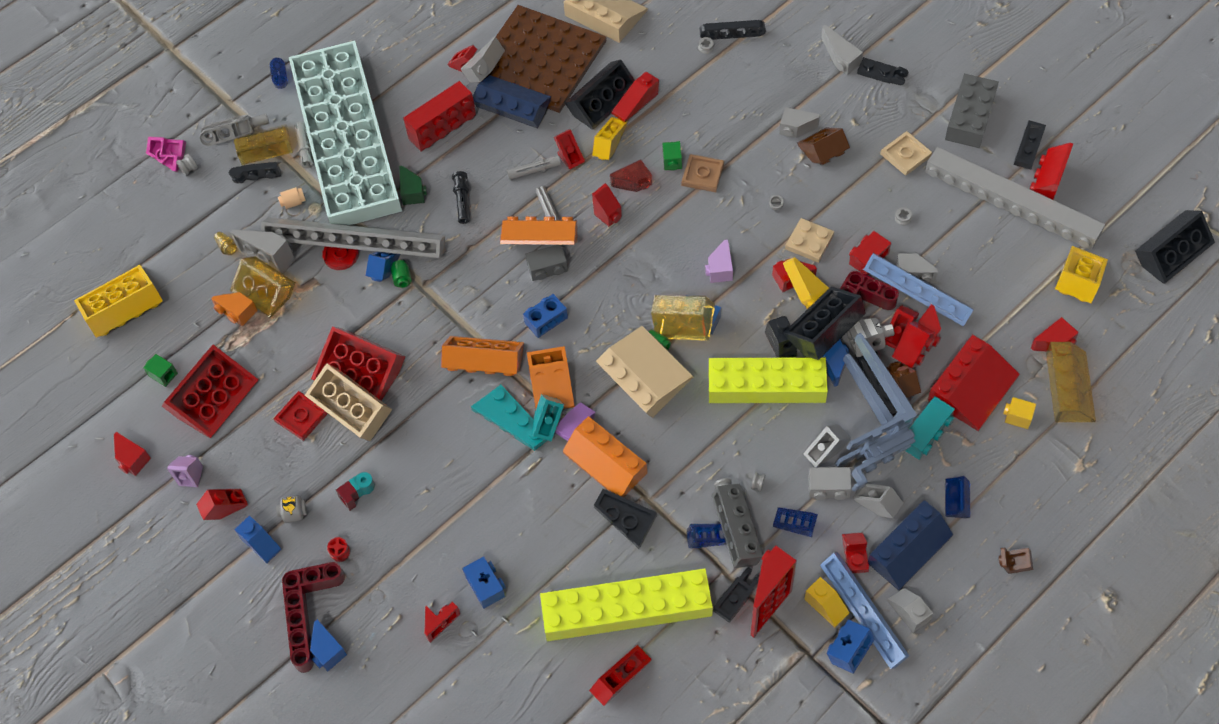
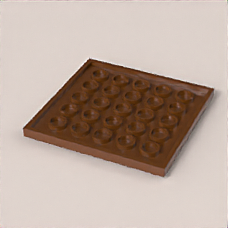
M517 5L496 35L497 40L505 51L493 70L486 77L491 75L551 96L547 109L560 113L565 106V102L571 97L606 43L607 38L596 32Z

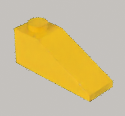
M611 117L594 137L592 156L598 157L601 160H609L616 151L628 121L623 122L618 118Z
M795 257L783 263L801 303L807 309L829 289Z

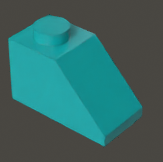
M541 394L534 416V437L552 442L564 404L559 399Z

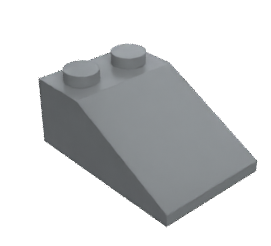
M231 230L230 232L239 253L281 276L295 261L288 240L283 235H277L273 232Z

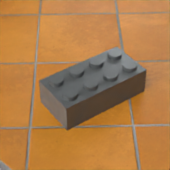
M964 73L945 140L980 148L999 81Z

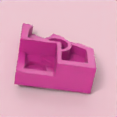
M148 137L146 154L172 171L178 172L179 167L176 161L183 159L186 141L166 139L164 137Z

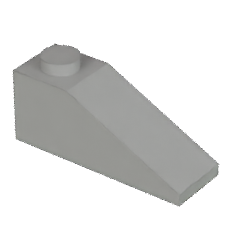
M824 25L821 38L834 65L846 75L850 74L860 65L863 52Z
M493 37L461 68V71L470 83L481 82L493 70L505 50L497 38Z

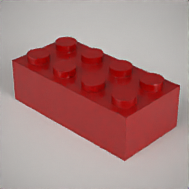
M458 81L403 117L408 139L422 152L438 140L444 138L451 131L459 128L466 121L471 120L476 115L472 92Z

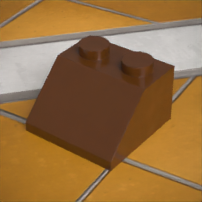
M826 127L797 142L800 149L811 162L819 163L820 165L830 162V159L834 156L839 157L845 154V150L850 148L843 128Z

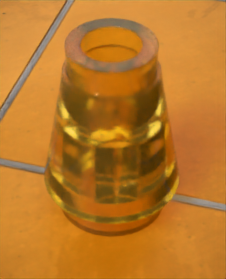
M217 232L214 235V240L223 254L233 255L237 251V246L231 237L223 232Z

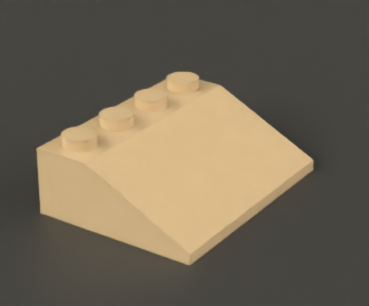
M565 0L563 2L566 17L618 43L623 40L648 11V8L632 0Z
M643 326L609 347L596 360L611 378L652 418L693 378Z

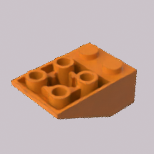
M565 346L527 352L535 408H537L541 394L559 399L564 404L563 409L574 408Z

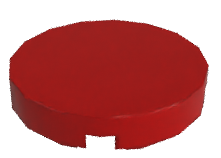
M325 246L322 251V258L325 264L334 270L350 268L359 257V250Z

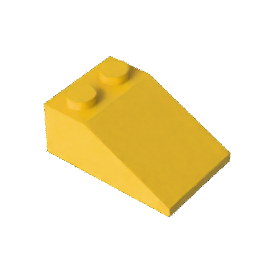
M1072 246L1055 290L1064 295L1076 297L1082 302L1092 303L1101 284L1108 259Z

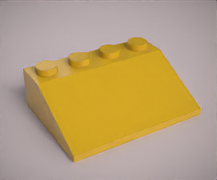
M141 265L74 300L96 338L105 336L115 327L123 326L126 321L141 316L144 311L153 309L163 302Z

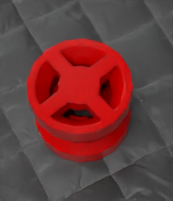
M335 537L328 542L327 550L334 561L343 562L349 557L350 548L345 539Z

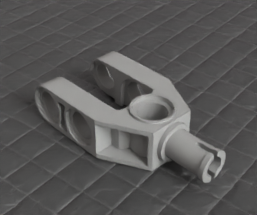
M264 113L252 118L247 114L210 123L202 127L199 137L200 142L205 146H212L253 133L255 127L269 124L267 114ZM227 128L229 132L224 133L221 129ZM210 133L212 137H206L204 134Z

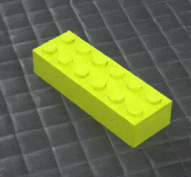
M709 358V403H826L828 392L826 358H820L819 360L813 358Z

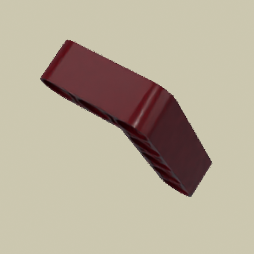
M858 271L850 272L840 288L841 290L860 295L862 300L884 310H893L897 305L899 292L895 287Z
M335 562L288 571L282 577L290 659L295 668L301 673L309 672L314 666L312 661L313 654L310 651L311 633L306 593L337 587L344 582V572L340 565ZM333 572H338L336 576L330 577ZM318 576L315 581H310L312 577ZM297 580L295 585L289 586L292 581ZM300 599L297 604L291 605L294 600ZM302 618L300 623L294 624L296 619ZM299 638H304L302 643L296 644ZM307 657L304 663L298 664L301 658Z

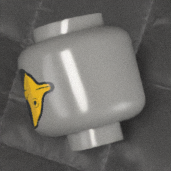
M299 495L283 497L280 500V505H276L277 516L282 517L285 523L302 521L303 517L307 515L305 499L302 500Z

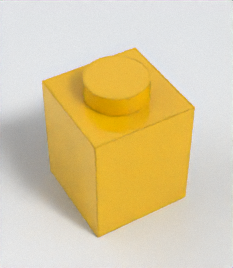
M1012 397L1011 403H1006L1003 414L1006 415L1005 423L1028 429L1036 404Z

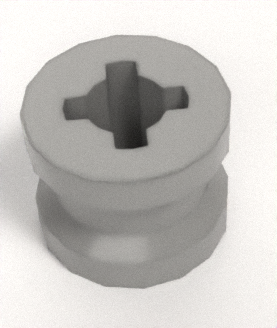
M189 154L185 155L184 159L176 161L179 169L185 176L189 175L190 171L198 169Z

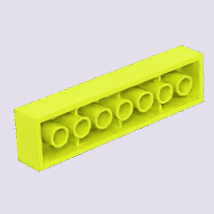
M705 568L540 593L547 641L711 617L713 614Z

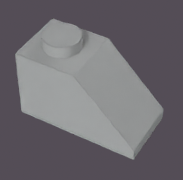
M785 107L780 122L779 134L797 138L815 130L819 125L820 114Z
M838 424L826 426L803 455L815 468H818L838 454L851 438Z
M866 484L853 497L854 501L880 517L894 518L904 504L891 486Z
M903 588L887 599L912 633L930 623L933 612L920 596Z

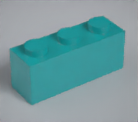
M934 396L909 428L915 435V442L904 451L918 460L923 455L927 456L933 448L931 444L934 441L938 442L944 433L942 430L945 426L950 427L954 421L953 413L955 409Z

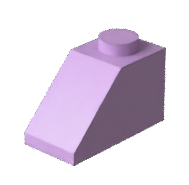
M724 240L708 257L705 273L706 276L710 277V283L733 281V268L728 240Z
M187 455L186 457L178 456L168 465L167 470L178 486L198 487L203 465L197 457L193 455Z

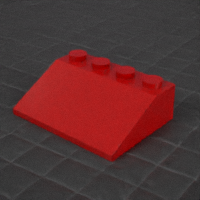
M332 326L311 379L315 381L324 366L329 364L338 368L382 401L398 376L406 356L343 328Z
M972 334L931 388L928 401L930 402L934 396L955 409L954 417L979 431L1020 374L990 344Z
M213 344L163 402L161 407L185 424L211 438L259 379Z
M776 545L772 550L768 549L761 559L763 561L752 614L750 636L753 638L792 592L797 560Z

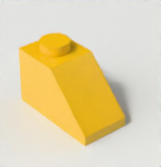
M821 577L806 590L804 600L834 628L850 614L838 593Z

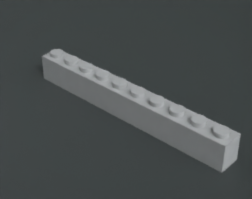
M939 147L935 149L927 161L925 173L930 176L936 177L981 200H985L1032 224L1045 228L1047 231L1062 236L1066 240L1077 243L1083 248L1092 250L1102 234L1105 226L1104 223Z
M270 217L261 222V231L283 235L289 243L440 258L444 254L445 235Z

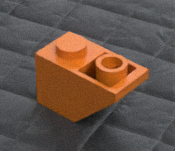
M240 292L217 295L211 298L214 304L213 308L222 315L224 313L232 323L235 324L237 322L241 326H244L258 311L254 302Z

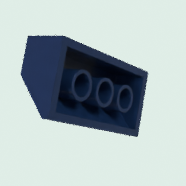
M491 75L477 85L473 94V101L476 107L537 129L551 100V96Z
M923 500L870 554L868 565L900 591L949 541L953 533L941 513Z

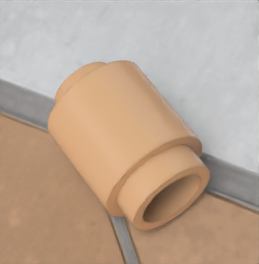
M296 187L280 192L281 196L278 197L281 207L285 206L286 209L301 205L302 202L306 201L302 188L297 189Z

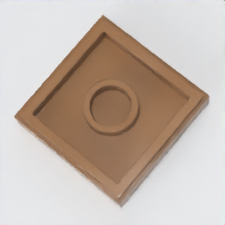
M690 154L681 186L717 192L724 160Z

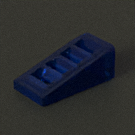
M778 507L773 527L812 537L818 514ZM782 514L786 515L784 523L780 522ZM790 517H794L792 524H788ZM798 519H801L800 525H796ZM805 521H808V522H809L808 527H807V526H804V525H805Z
M690 524L686 531L688 547L703 548L727 545L724 534L723 538H720L721 524ZM704 532H706V538H703Z

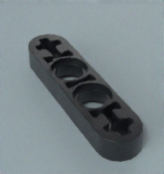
M762 20L706 23L700 26L699 31L701 38L708 37L716 40L759 37L765 34L766 28L765 22Z

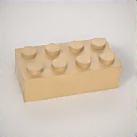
M329 364L324 366L305 394L307 398L358 437L368 441L372 440L392 411L389 406L338 368Z

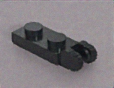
M863 57L857 74L901 86L905 83L903 77H907L909 71L900 66L895 67Z
M277 162L233 167L228 172L232 177V181L237 184L244 183L246 180L255 181L262 178L273 179L281 177V169Z
M749 567L745 569L740 577L735 579L713 607V612L729 623L758 586L760 575H757L750 585L745 582L752 572V569Z

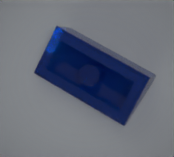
M965 476L945 479L946 517L970 518V481Z

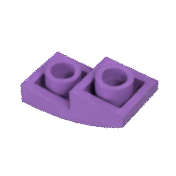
M580 402L558 423L555 433L568 441L574 429L588 416L592 419L595 417V411Z

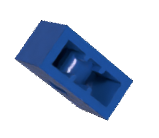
M484 556L462 568L483 609L505 597L503 590L506 587L502 579L496 578L494 575L496 572L494 565L491 561L487 563Z
M848 619L846 624L840 628L835 641L828 647L827 655L831 663L854 674L875 640L870 628Z

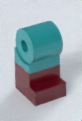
M361 472L337 488L336 492L339 499L351 511L356 507L355 501L363 495L370 494L374 490L375 484L369 473Z

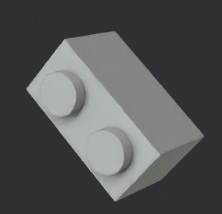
M850 467L809 468V498L824 500L826 498L844 500L850 498Z

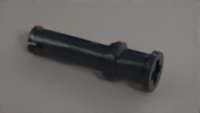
M457 171L452 174V180L454 181L453 192L456 195L458 222L460 224L469 222L467 203L469 187L466 183L468 175L463 171Z

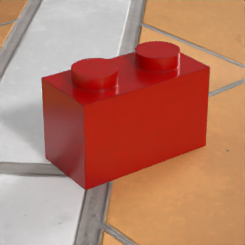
M873 231L869 236H864L858 247L855 246L850 251L849 265L859 272L868 275L869 273L863 269L871 255L875 253L885 258L890 253L891 242Z
M916 321L909 323L892 357L910 368H914L917 365L920 366L925 359L923 354L926 348L929 349L934 342L932 337L935 332Z

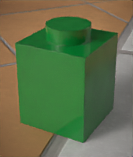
M680 141L662 143L664 170L674 171L682 169Z
M157 354L149 359L143 367L150 378L164 387L178 374L172 363Z

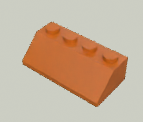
M507 216V219L502 221L500 244L574 245L577 243V220H573V217L565 216L562 217V220H555L554 216H544V220H537L536 216H526V220H519L518 216Z
M450 336L442 345L441 368H447L448 371L463 369L469 373L484 371L485 374H495L498 372L503 373L505 376H514L521 367L524 342Z
M589 416L574 429L563 449V453L608 491L621 497H625L647 474V463Z

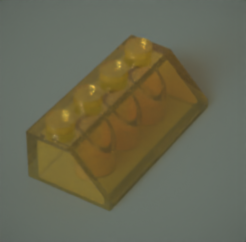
M1051 342L1046 352L1055 422H1095L1086 351L1071 342Z

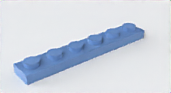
M875 253L871 255L863 269L926 306L934 305L937 312L963 327L974 310Z
M838 552L833 553L820 565L858 622L870 628L875 639L873 644L890 669L896 668L909 657V654Z

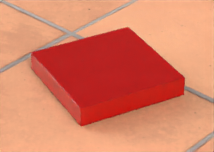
M298 391L273 419L277 424L304 441L328 413L307 398L305 394Z

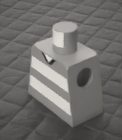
M877 318L861 319L847 332V337L856 357H860L863 354L854 340L857 334L862 333L873 350L878 351L885 348V337L894 336V329L892 324L881 326Z

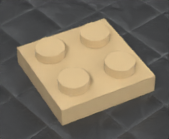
M906 131L884 147L880 154L906 176L928 160L932 152Z
M801 218L787 241L785 249L819 263L834 236V231Z

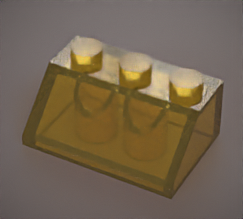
M287 124L256 131L234 139L236 153L241 165L293 153Z
M256 256L240 259L230 291L242 293L254 302L258 310L269 317H273L290 299L296 282Z
M654 295L651 311L654 330L668 337V339L709 340L715 303L706 296Z

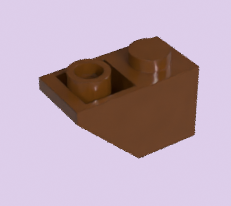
M893 362L889 364V367H886L906 398L921 393L915 370L901 362Z

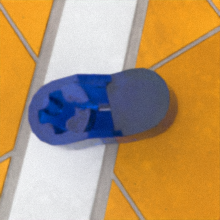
M273 58L270 61L271 79L276 88L283 89L288 84L286 66L281 58Z

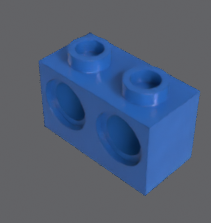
M552 294L549 297L543 298L534 307L528 308L523 313V317L527 327L539 338L568 318L567 308Z

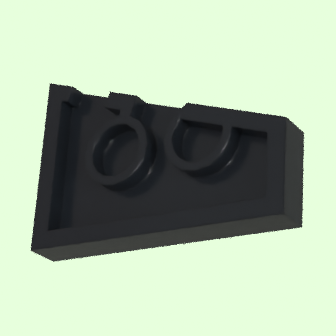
M602 489L594 503V508L631 543L640 549L657 517V512L606 489Z

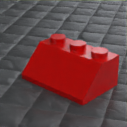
M1073 143L1048 148L1047 154H1042L1039 165L1042 167L1041 169L1037 168L1034 179H1037L1036 183L1032 182L1030 190L1054 200Z

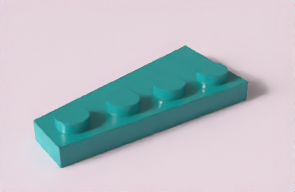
M501 384L471 406L473 412L479 413L484 419L490 423L493 422L501 430L510 433L515 439L534 451L548 441L533 436L534 419Z

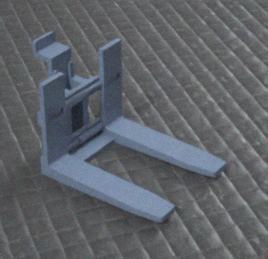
M862 333L857 334L854 340L897 413L894 417L891 415L849 353L846 354L843 358L845 365L882 425L850 441L847 446L848 451L863 443L865 444L861 448L839 458L835 464L839 467L855 458L859 460L866 457L867 460L863 461L851 473L857 482L852 488L854 492L865 487L868 483L862 473L863 471L869 473L877 468V464L881 462L886 464L895 458L894 455L911 447V444L915 442V435L911 429L909 430V427L913 423V418L917 416L909 401Z

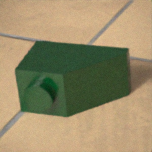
M399 166L400 192L403 205L425 203L424 196H427V186L423 185L422 179L404 166Z

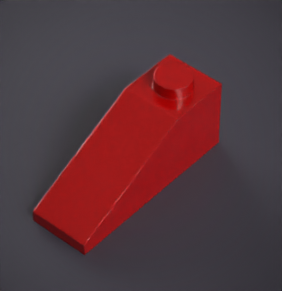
M644 72L633 82L612 111V115L623 122L629 120L658 95L659 79L648 72Z
M636 645L605 672L589 691L605 706L652 659Z

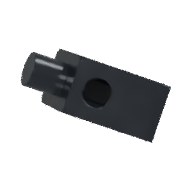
M786 316L768 321L765 329V335L777 358L797 356V348L783 333L790 326Z

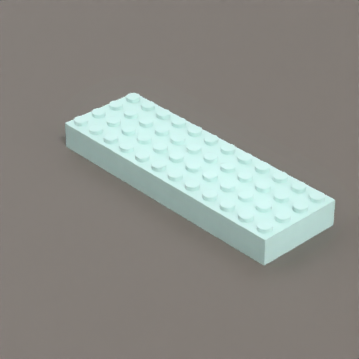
M351 41L289 57L330 224L349 226L402 212L356 42Z

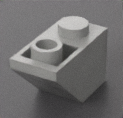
M917 253L898 254L896 266L927 283L936 281L938 269Z

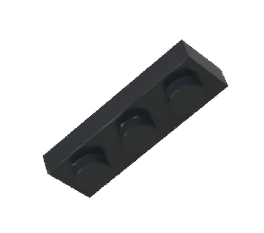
M1028 121L1014 165L1032 169L1046 127L1045 124Z

